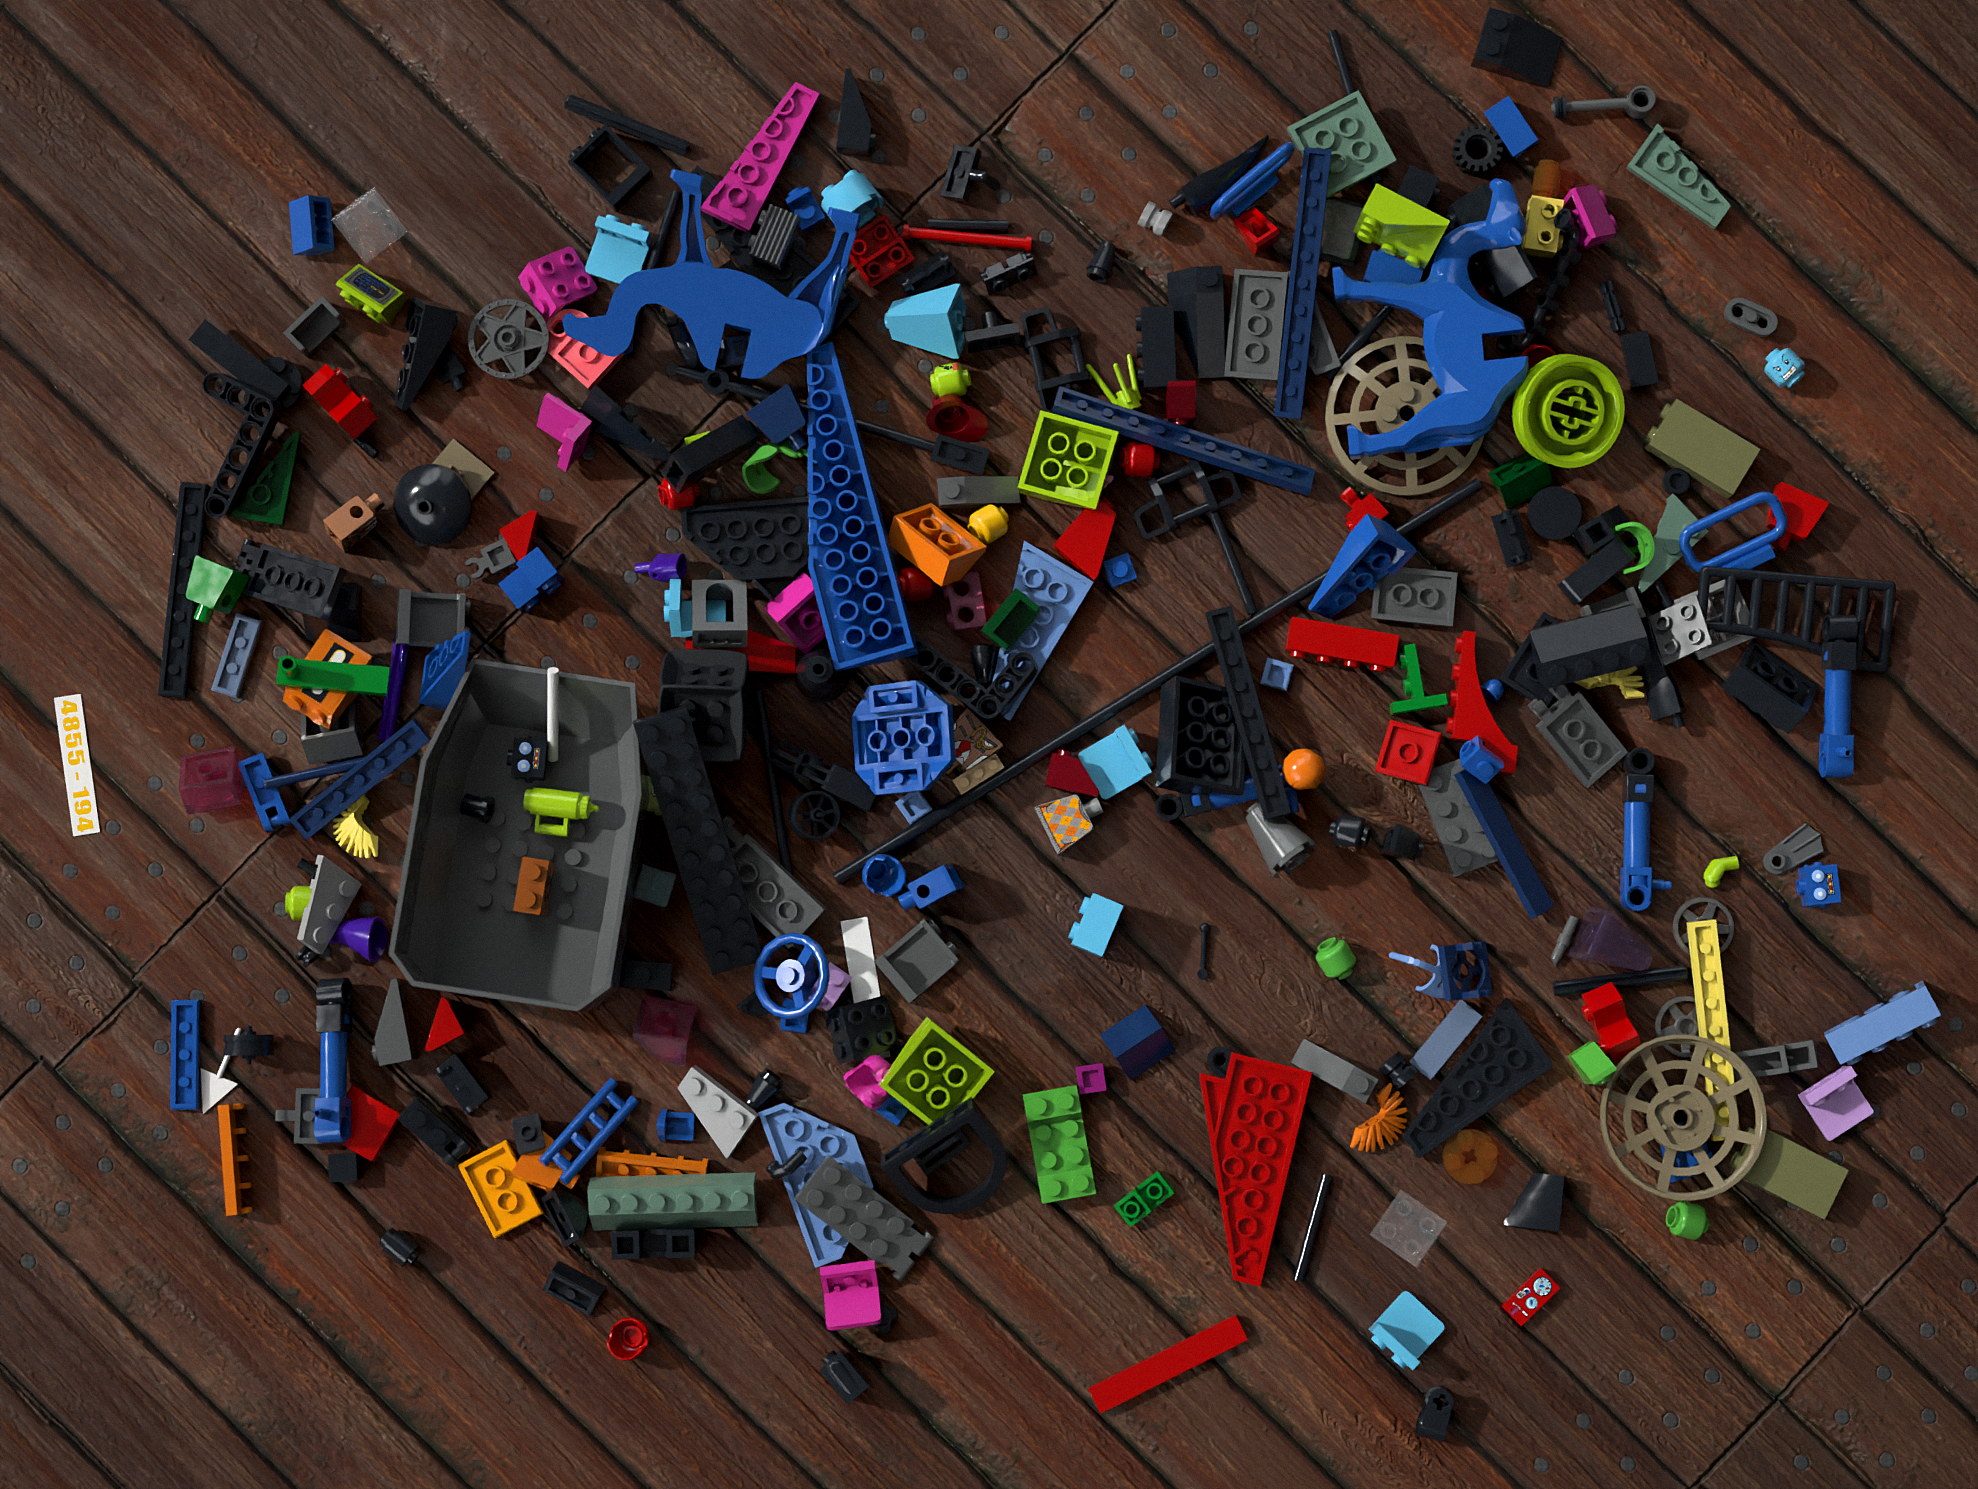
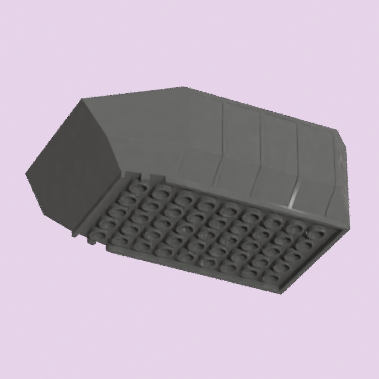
M472 658L420 762L389 955L411 986L566 1010L591 1012L619 989L646 812L649 804L647 767L633 725L634 720L642 718L636 685L632 682L559 672L558 760L550 762L547 759L545 781L535 780L533 783H526L523 779H512L511 766H507L508 749L513 750L514 737L529 738V736H536L537 739L547 740L548 670ZM534 787L579 792L590 796L592 803L599 806L600 809L598 812L590 813L587 819H570L568 837L535 833L536 815L524 810V795L527 789H533ZM466 793L483 798L490 796L495 799V810L489 823H481L477 818L460 813V804ZM542 815V823L563 825L564 818ZM522 857L548 860L556 863L547 917L513 911Z

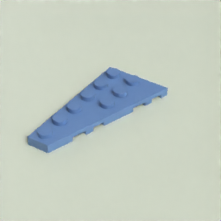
M1026 541L1023 543L1013 591L1015 588L1039 606L1041 612L1007 654L1002 649L999 650L993 681L1012 657L1019 652L1031 654L1037 663L1038 672L1003 716L1008 721H1011L1094 583ZM1022 661L1019 663L1018 671H1028L1031 667V662ZM1004 683L1001 687V692L1004 694L1010 693L1014 688V683ZM989 703L987 708L996 712L997 704Z

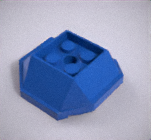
M918 680L867 687L864 698L852 715L855 771L870 786L875 795L929 790L956 761L952 705L922 681ZM906 733H907V735H908V741H907V743L905 744L904 738H905V735H906Z

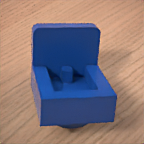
M1478 735L1471 741H1467L1460 750L1461 767L1485 784L1504 767V761L1484 747L1482 738Z

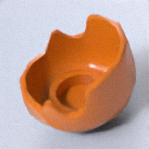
M1310 749L1294 750L1283 761L1282 774L1284 779L1295 789H1315L1325 778L1326 766L1323 759Z

